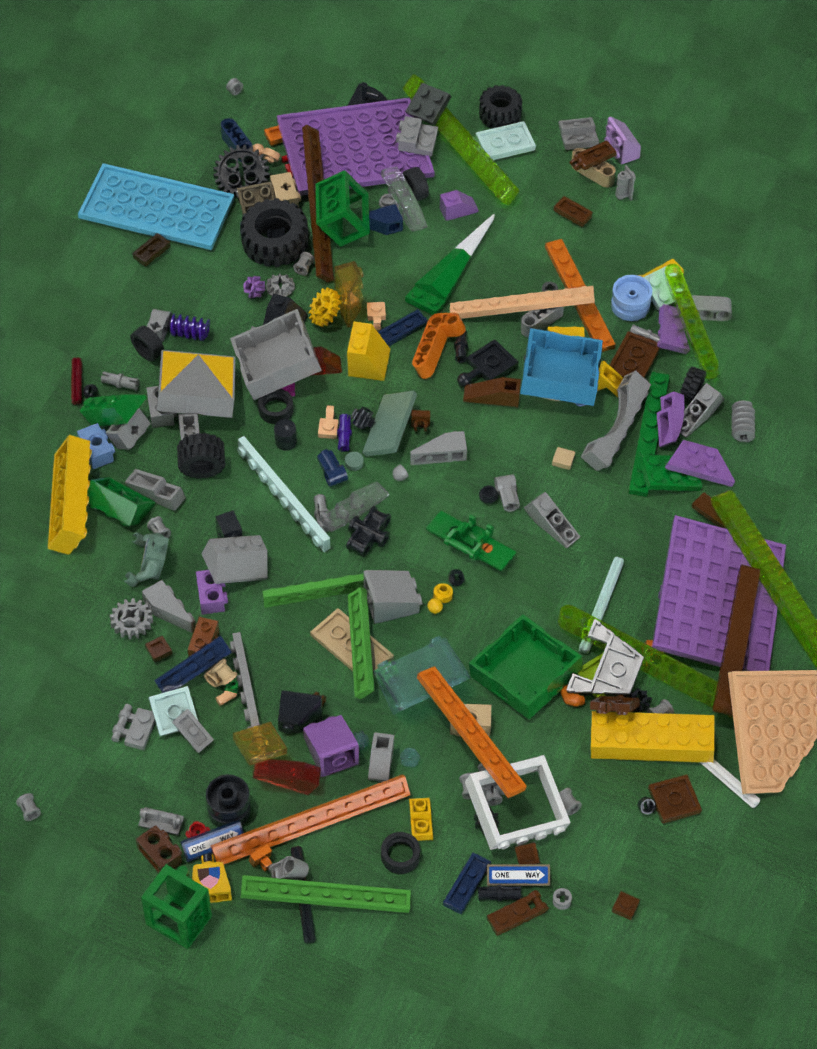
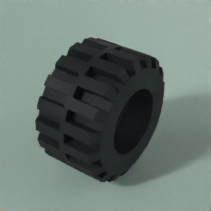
M494 85L493 88L489 87L482 92L479 104V118L483 124H487L489 128H497L520 122L522 98L516 89H511L510 86Z
M197 433L184 437L183 440L179 441V445H177L178 469L183 475L197 479L209 478L221 473L225 468L224 442L219 437L207 433Z

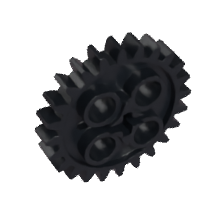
M237 145L236 150L230 147V152L224 150L225 156L219 155L220 161L215 160V165L217 166L213 167L214 172H216L213 174L214 179H216L215 184L219 185L220 191L224 189L226 193L237 195V200H239L237 188L268 182L266 178H270V173H268L270 168L266 166L268 161L264 160V154L259 155L258 149L253 152V146L249 150L246 149V145L242 149ZM238 159L242 160L245 186L241 184ZM247 161L253 162L252 165H246L245 163ZM231 163L236 164L233 168L228 167ZM249 177L255 178L254 181H248L247 179ZM233 179L238 180L236 184L230 183Z

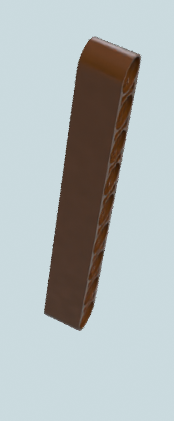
M741 564L738 572L713 703V712L733 716L728 673L742 671L760 576V569Z

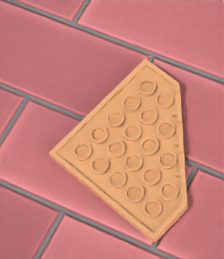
M817 670L729 672L728 678L742 794L782 792L785 783L800 766L799 763L803 757L807 756L817 739Z

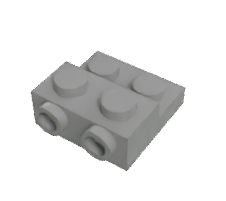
M405 116L404 121L400 120L399 124L401 133L397 132L396 143H399L398 150L432 156L438 127L422 124V119Z

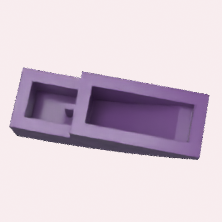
M677 392L660 397L661 411L657 412L659 447L661 448L676 442L681 431L684 418V395Z

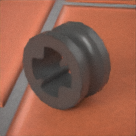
M546 282L542 285V292L548 291V289H551V291L558 290V286L554 282Z

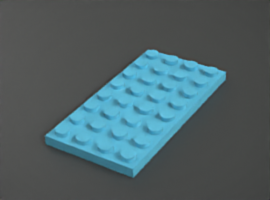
M103 163L78 212V218L150 236L158 233L167 240L212 250L235 197L231 193Z

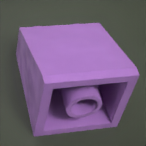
M342 715L331 716L324 721L311 723L303 728L305 742L320 777L359 765V744Z

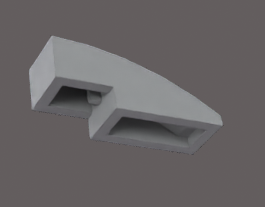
M135 469L125 481V484L131 489L154 500L155 503L174 511L186 498L181 487L166 483L164 477Z

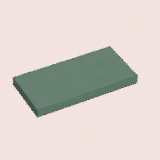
M415 391L383 395L362 452L365 457L397 452L417 397Z

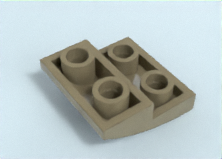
M272 182L237 188L243 215L247 213L251 206L254 207L255 203L259 201L262 203L265 199L274 200L275 198Z

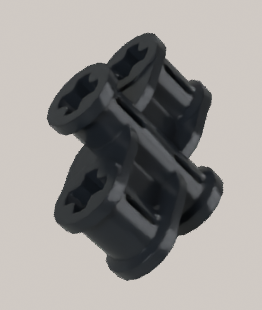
M373 506L363 521L358 516H354L348 527V531H354V533L350 536L346 549H352L360 553V556L365 557L375 542L378 543L379 547H384L389 539L390 532L383 531L390 523L391 514H385Z

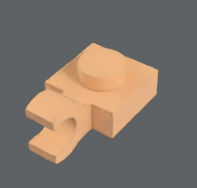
M385 302L367 303L368 321H373V326L376 330H381V320H386Z
M327 405L326 419L320 418L318 438L337 439L339 420L334 419V406Z

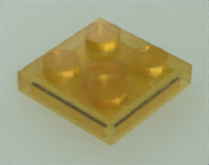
M271 722L233 733V740L249 766L287 754V747Z

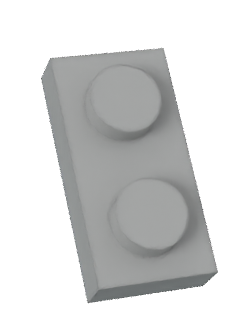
M186 709L172 721L173 725L197 753L214 740L189 709Z

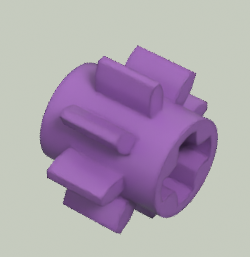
M260 276L247 277L248 280L243 285L244 293H249V298L261 297V294L265 291V281H260Z

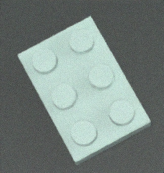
M524 121L476 132L477 142L487 162L536 149V145Z

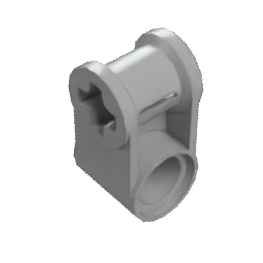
M153 309L147 327L153 330L162 342L170 327L172 312Z
M287 856L279 862L271 864L268 870L272 878L301 880L308 874L309 866L305 861Z

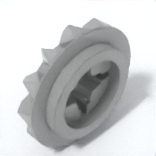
M280 273L278 276L272 275L266 284L267 292L270 295L274 293L287 297L295 288L293 278H289L287 274L281 275ZM279 282L282 283L281 289H280V287H279V285H278Z

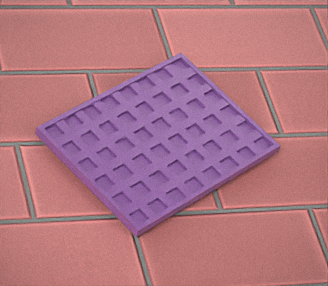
M675 515L672 523L651 649L720 667L737 576L742 564L760 569L742 671H769L786 545Z

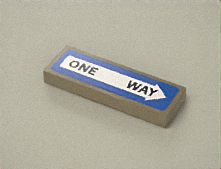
M487 864V886H550V864Z

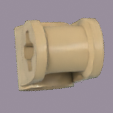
M224 658L215 663L204 674V678L211 686L218 687L228 684L238 673L231 670Z

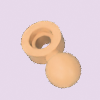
M261 144L253 145V152L258 149L259 155L264 154V160H267L269 163L278 162L281 156L278 152L270 148H264Z

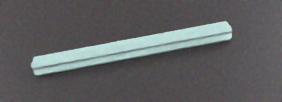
M615 557L579 646L581 653L588 654L594 639L588 637L594 619L600 623L602 621L624 564L622 558Z

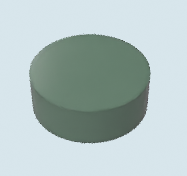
M350 452L345 456V466L349 470L357 471L363 467L364 458L359 452Z

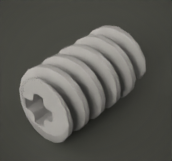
M749 401L735 402L732 405L731 435L737 441L750 442L755 439V409Z

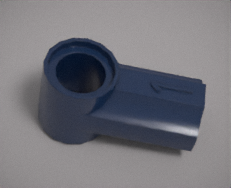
M325 449L317 455V460L324 471L329 487L348 480L344 466L339 464L332 450Z

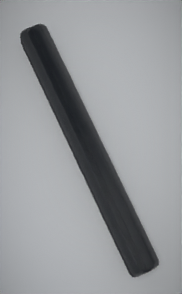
M292 847L291 856L304 861L302 847ZM299 903L304 942L306 944L314 943L316 937L311 905Z

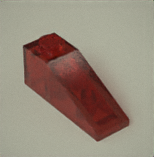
M256 758L253 778L309 795L319 786L321 767L300 761Z

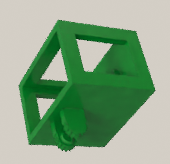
M346 170L316 183V224L340 247L370 234L368 192ZM349 186L356 192V194L350 196ZM361 199L363 221L350 210V204ZM344 217L358 231L343 237L342 218Z
M165 864L141 896L146 925L187 950L212 917L208 889L190 879L189 870L184 865L175 870ZM166 881L167 895L161 900L154 895ZM174 903L183 909L182 912L171 906V904ZM163 914L177 922L179 933L159 922Z

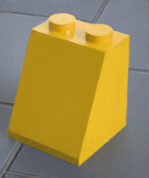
M354 321L347 350L348 376L384 381L390 347L372 324Z

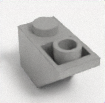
M374 732L368 780L382 782L389 780L394 751V735Z

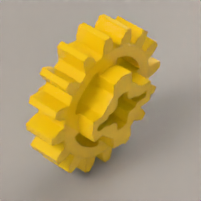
M327 287L326 290L322 288L321 293L317 292V297L313 298V302L310 304L312 309L308 312L311 314L309 319L312 320L313 324L320 327L328 326L329 321L333 322V317H337V312L340 310L338 305L341 304L339 300L341 296L337 291Z

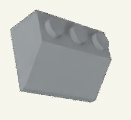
M260 535L209 539L202 552V556L215 584L267 579V549Z

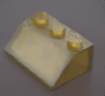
M355 261L334 266L335 291L341 296L339 298L341 304L338 307L347 328L353 324L361 310V301L364 300L361 291L363 289L361 280L363 278V271L361 267L357 266Z

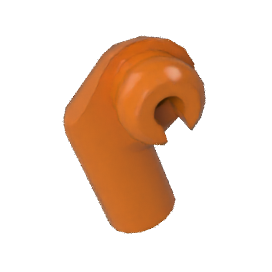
M568 684L560 691L565 704L575 707L585 704L584 696L566 691Z

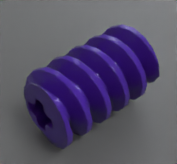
M174 313L171 318L170 332L172 336H176L178 333V336L181 338L185 335L186 339H190L192 336L193 340H197L199 337L200 341H204L209 334L210 319L204 324L203 318H200L199 322H197L195 316L192 321L189 320V315L183 320L182 314H179L176 319Z

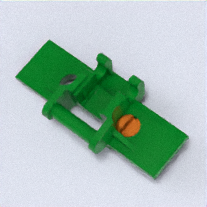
M441 510L426 527L427 531L443 539L445 545H450L469 555L470 559L481 560L501 572L517 554L515 550L492 538L494 526L487 524L486 530L477 526L476 516L470 514L467 523Z

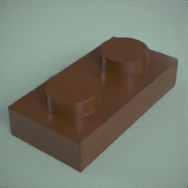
M565 196L554 206L556 213L581 227L590 220L593 214L592 211Z

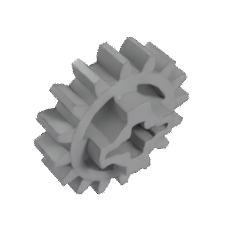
M132 598L131 602L124 599V604L117 603L118 609L112 608L113 614H110L111 628H114L115 634L120 632L121 638L125 635H128V639H131L132 635L139 638L140 633L146 635L145 629H151L150 623H153L152 610L149 609L148 604L143 605L142 600L136 603L134 598Z

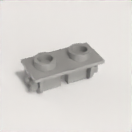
M625 165V170L621 171L617 176L618 187H616L615 196L619 200L628 197L632 201L636 177L627 165Z
M144 807L140 810L139 816L141 818L138 826L152 828L157 825L160 830L164 829L167 833L178 835L184 816Z

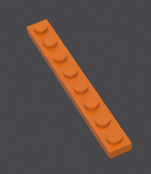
M558 239L545 243V249L564 287L570 289L586 286L563 240ZM595 303L574 305L590 338L603 340L602 352L615 349V342Z
M434 666L418 673L417 679L507 798L525 791L526 784L437 668Z

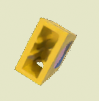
M213 854L202 855V864L193 866L192 880L208 889L210 903L232 901L231 888L223 862H214Z

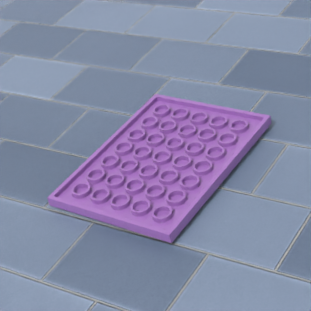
M403 98L277 115V123L292 175L295 179L296 189L300 196L308 195L302 127L305 125H309L319 131L324 179L346 170L362 187L401 182L402 172L413 167H419L424 173L425 178L434 177L435 172L429 156L398 150L399 143H396L397 132L401 133L399 130L400 120L404 121L405 116L412 117L405 112L411 99Z

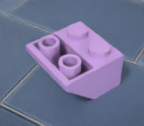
M608 117L605 141L607 140L616 150L615 159H618L621 165L639 159L641 146L627 125L613 117Z

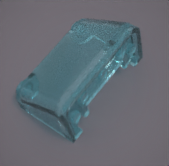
M441 636L429 640L431 644L391 663L386 660L377 664L378 669L374 670L373 673L393 715L431 697L417 679L418 673L435 666L451 688L471 678L446 637L443 639Z

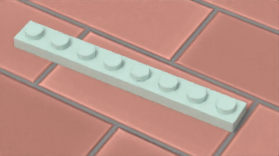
M244 436L239 438L237 448L239 455L242 458L245 457L249 467L258 473L263 483L266 482L270 492L274 496L276 495L281 505L290 511L294 521H298L301 524L304 533L312 537L315 546L320 547L323 552L329 550L330 537Z

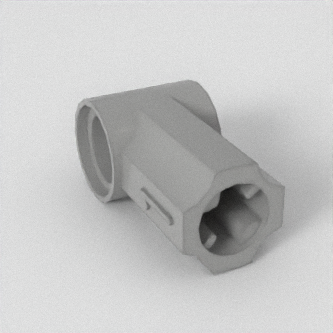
M514 474L495 477V489L500 495L503 509L513 512L520 508Z

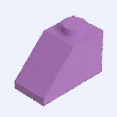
M458 190L440 194V210L445 221L479 211L473 198Z

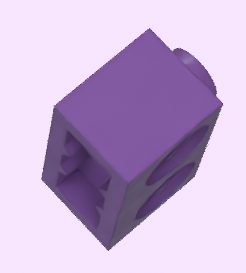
M209 570L196 571L201 614L225 612L224 604L228 603L227 592L222 591L225 583L215 584Z

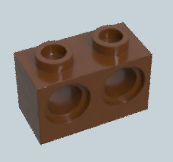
M155 825L136 838L137 849L159 874L165 864L173 869L182 864V851L177 844L173 845L169 841L170 837L164 829L160 830ZM152 841H158L157 844H150ZM166 855L171 856L169 859H163Z

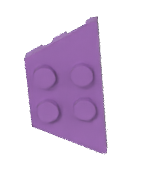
M686 440L681 442L665 466V469L730 487L735 483L718 449Z

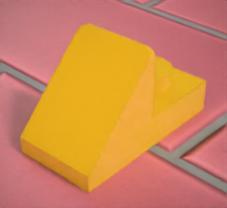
M602 361L599 368L597 391L608 388L618 397L617 389L623 377L605 361Z

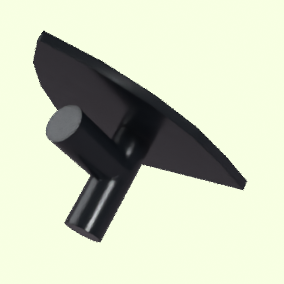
M366 82L358 84L348 106L388 100L380 91L368 86Z

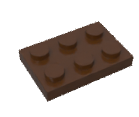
M628 331L610 366L623 378L625 375L637 371L645 379L661 348L657 347L658 342Z

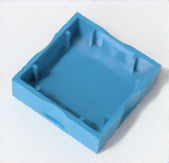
M530 328L520 394L594 406L603 340L568 336Z

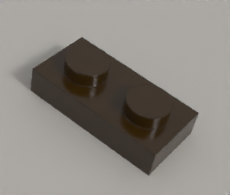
M157 233L132 253L133 258L146 267L169 249L171 245L167 239Z

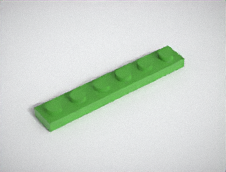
M364 573L346 575L335 579L328 578L318 582L310 581L300 585H288L287 587L277 589L270 588L262 591L264 608L352 593L359 587L364 588Z
M359 587L348 595L354 692L356 698L362 699L374 692L367 590Z

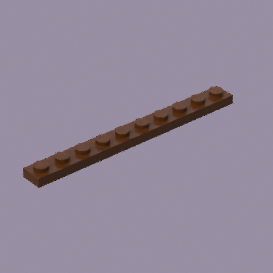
M305 125L302 127L316 276L329 283L334 280L330 237L316 224V183L324 180L320 137L318 130Z

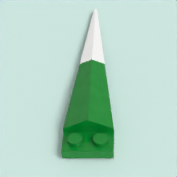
M495 214L490 216L418 280L413 289L405 296V302L431 315L439 313L446 305L467 263L493 222Z

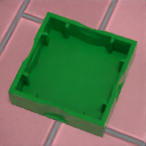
M524 614L504 630L495 642L488 645L469 662L471 678L529 720L570 682L572 674L578 675L583 669L582 656L562 641L550 636L542 627Z

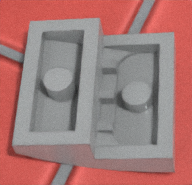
M592 117L558 121L565 150L588 148L599 144Z

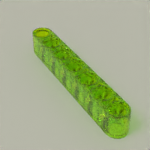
M669 264L665 268L666 284L700 369L706 371L705 378L714 379L719 373L717 357L681 268L677 264ZM676 273L677 275L672 277L669 274ZM678 288L683 289V291L677 292L675 290ZM683 304H688L689 306H688V307H682L681 305H683ZM694 319L695 322L689 323L688 320ZM695 335H701V336H702L701 338H698V339H697V338H694ZM702 350L708 351L707 354H701L700 352ZM708 366L715 367L713 370L706 369Z

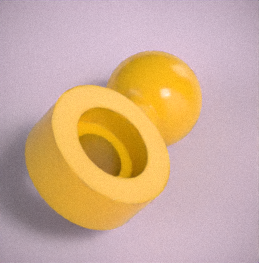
M441 583L434 587V598L429 600L427 604L428 610L433 614H437L443 609V603H448L452 600L453 589L450 585Z

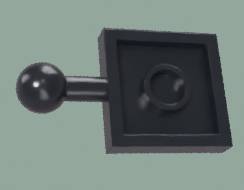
M494 339L467 357V362L474 370L469 373H461L457 378V382L461 387H465L471 384L472 379L478 375H481L486 381L501 378L518 367V361Z

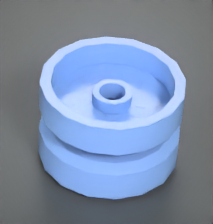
M625 275L619 278L614 283L611 308L613 313L626 321H638L644 318L650 310L653 291L651 284L645 278L638 275Z

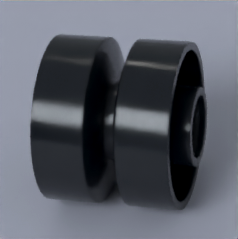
M226 774L216 777L209 783L206 789V803L211 822L220 827L239 820L242 826L248 820L251 813L250 794L246 782L236 775Z

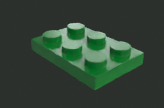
M642 455L640 457L647 490H701L702 483L700 478L665 469L672 455Z

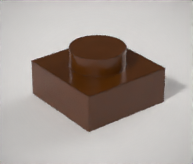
M163 635L145 644V648L154 663L172 655V650Z
M535 842L514 846L518 864L540 863Z
M621 891L612 908V912L632 920L640 899Z

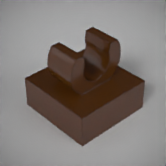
M412 410L411 427H414L415 432H417V427H424V432H427L428 428H430V410Z

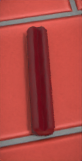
M80 357L72 358L71 400L73 405H80L82 403V361Z

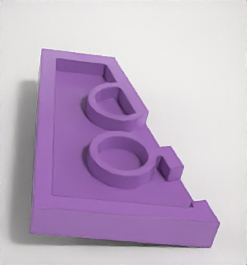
M663 304L659 308L660 330L658 331V336L660 340L657 343V347L687 354L690 348L679 310L676 307Z

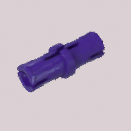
M341 414L339 416L337 436L338 450H341V452H346L350 449L349 441L352 430L350 429L351 416L348 414Z

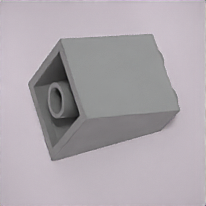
M364 571V588L367 590V603L374 624L420 612V605H422L421 595L416 593V581L414 577L411 578L409 571Z

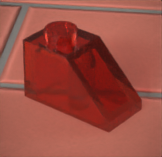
M313 347L322 370L313 375L342 373L340 356L323 347Z

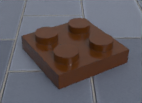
M687 774L648 786L662 824L696 815L702 811Z

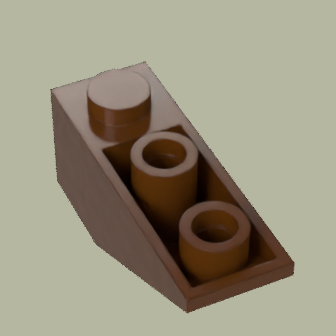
M502 377L465 386L463 402L518 407L521 379Z

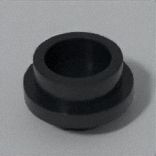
M487 485L480 490L479 498L483 503L491 504L498 499V492L493 486Z

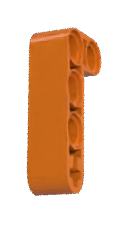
M437 313L429 318L412 361V365L421 379H427L433 375L447 337H458L466 331V326L458 313Z

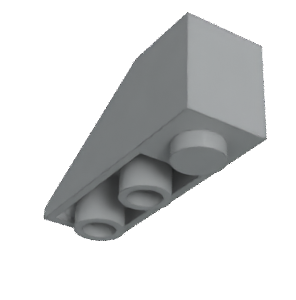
M707 383L702 387L684 410L680 434L687 438L717 410L724 401V397L720 392Z
M546 492L537 496L524 507L533 521L565 548H568L580 538V535Z
M161 580L142 591L143 602L148 604L154 616L191 633L194 632V617L190 612L187 613L184 610L182 601L174 597V592L169 585L166 586Z

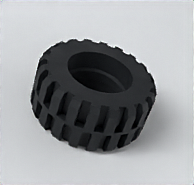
M274 198V200L265 199L262 203L259 201L254 204V207L251 206L247 210V213L243 215L240 222L243 249L251 260L255 259V262L260 265L262 263L268 267L271 265H275V267H280L282 264L288 265L290 261H296L308 246L307 218L302 209L298 208L294 203L290 204L288 200L283 199L281 201L279 198ZM273 225L284 226L288 230V233L278 238H267L260 235L269 226Z

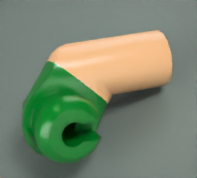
M236 679L226 684L224 693L215 698L219 706L237 696L239 683Z

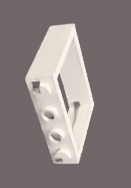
M544 755L510 765L519 776L538 772L556 818L552 822L499 835L481 787L482 785L494 783L495 780L487 770L470 774L466 779L467 790L490 850L496 848L504 850L515 843L522 845L533 838L541 840L551 833L558 835L560 832L566 831L565 829L571 823Z

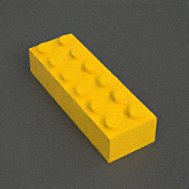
M72 435L65 439L54 454L48 549L68 555L74 548L78 547L79 542L87 534L85 522L88 518L86 506L89 502L87 490L90 486L88 475L91 470L89 459L92 454L89 440Z
M592 711L591 759L713 763L714 715L628 712V715H617L616 712L599 714L596 711Z

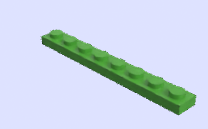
M242 875L240 898L409 913L411 890Z

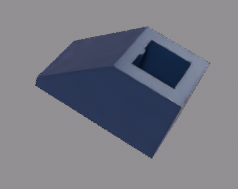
M396 204L369 211L370 230L384 235L403 231V218Z

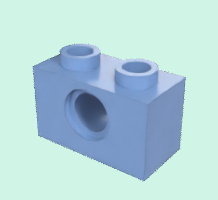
M98 423L77 431L79 438L90 441L92 454L89 463L93 469L114 462L113 454L115 449L113 444L108 443L105 429L101 430Z

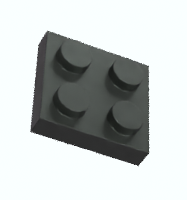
M422 83L405 112L407 115L422 119V121L435 126L450 101L451 95Z

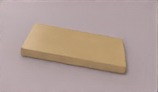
M337 608L310 632V636L353 671L349 617ZM370 635L373 671L380 670L386 666L387 662L394 659V655Z

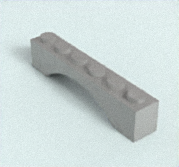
M637 371L625 375L617 389L619 406L613 427L604 437L589 442L581 455V458L596 471L611 465L612 457L619 450L621 440L626 437L628 427L634 422L635 414L641 409L642 401L649 394L648 390L651 384Z

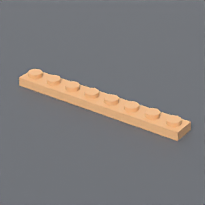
M594 286L565 288L562 290L475 299L463 302L458 301L450 303V313H458L460 318L464 319L595 303Z

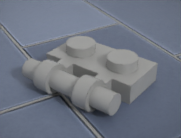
M125 704L123 710H120L117 725L113 727L111 740L118 742L120 737L125 738V746L144 750L155 724L153 712L138 708L136 714L130 713L132 706ZM126 722L132 723L129 729L124 728Z

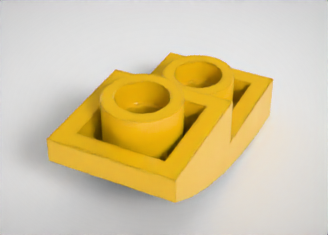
M430 798L409 799L412 836L417 841L433 840Z

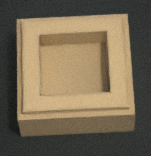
M557 447L552 465L570 470L575 457V451Z

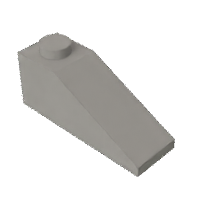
M464 431L444 433L410 451V465L467 460Z

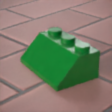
M133 394L90 397L84 401L80 412L91 425L97 423L99 426L127 424L147 397L146 395Z
M111 477L91 480L87 490L89 507L96 510L100 509L105 512L104 514L107 517L120 520L122 525L127 527L139 524L155 505L154 500Z

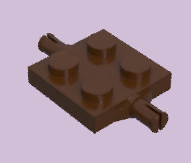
M627 695L599 696L590 701V710H596V713L599 714L616 711L617 715H628V712H633L634 709L640 706V698H630Z

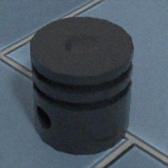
M280 420L274 426L275 445L280 450H291L297 444L296 425L291 420Z

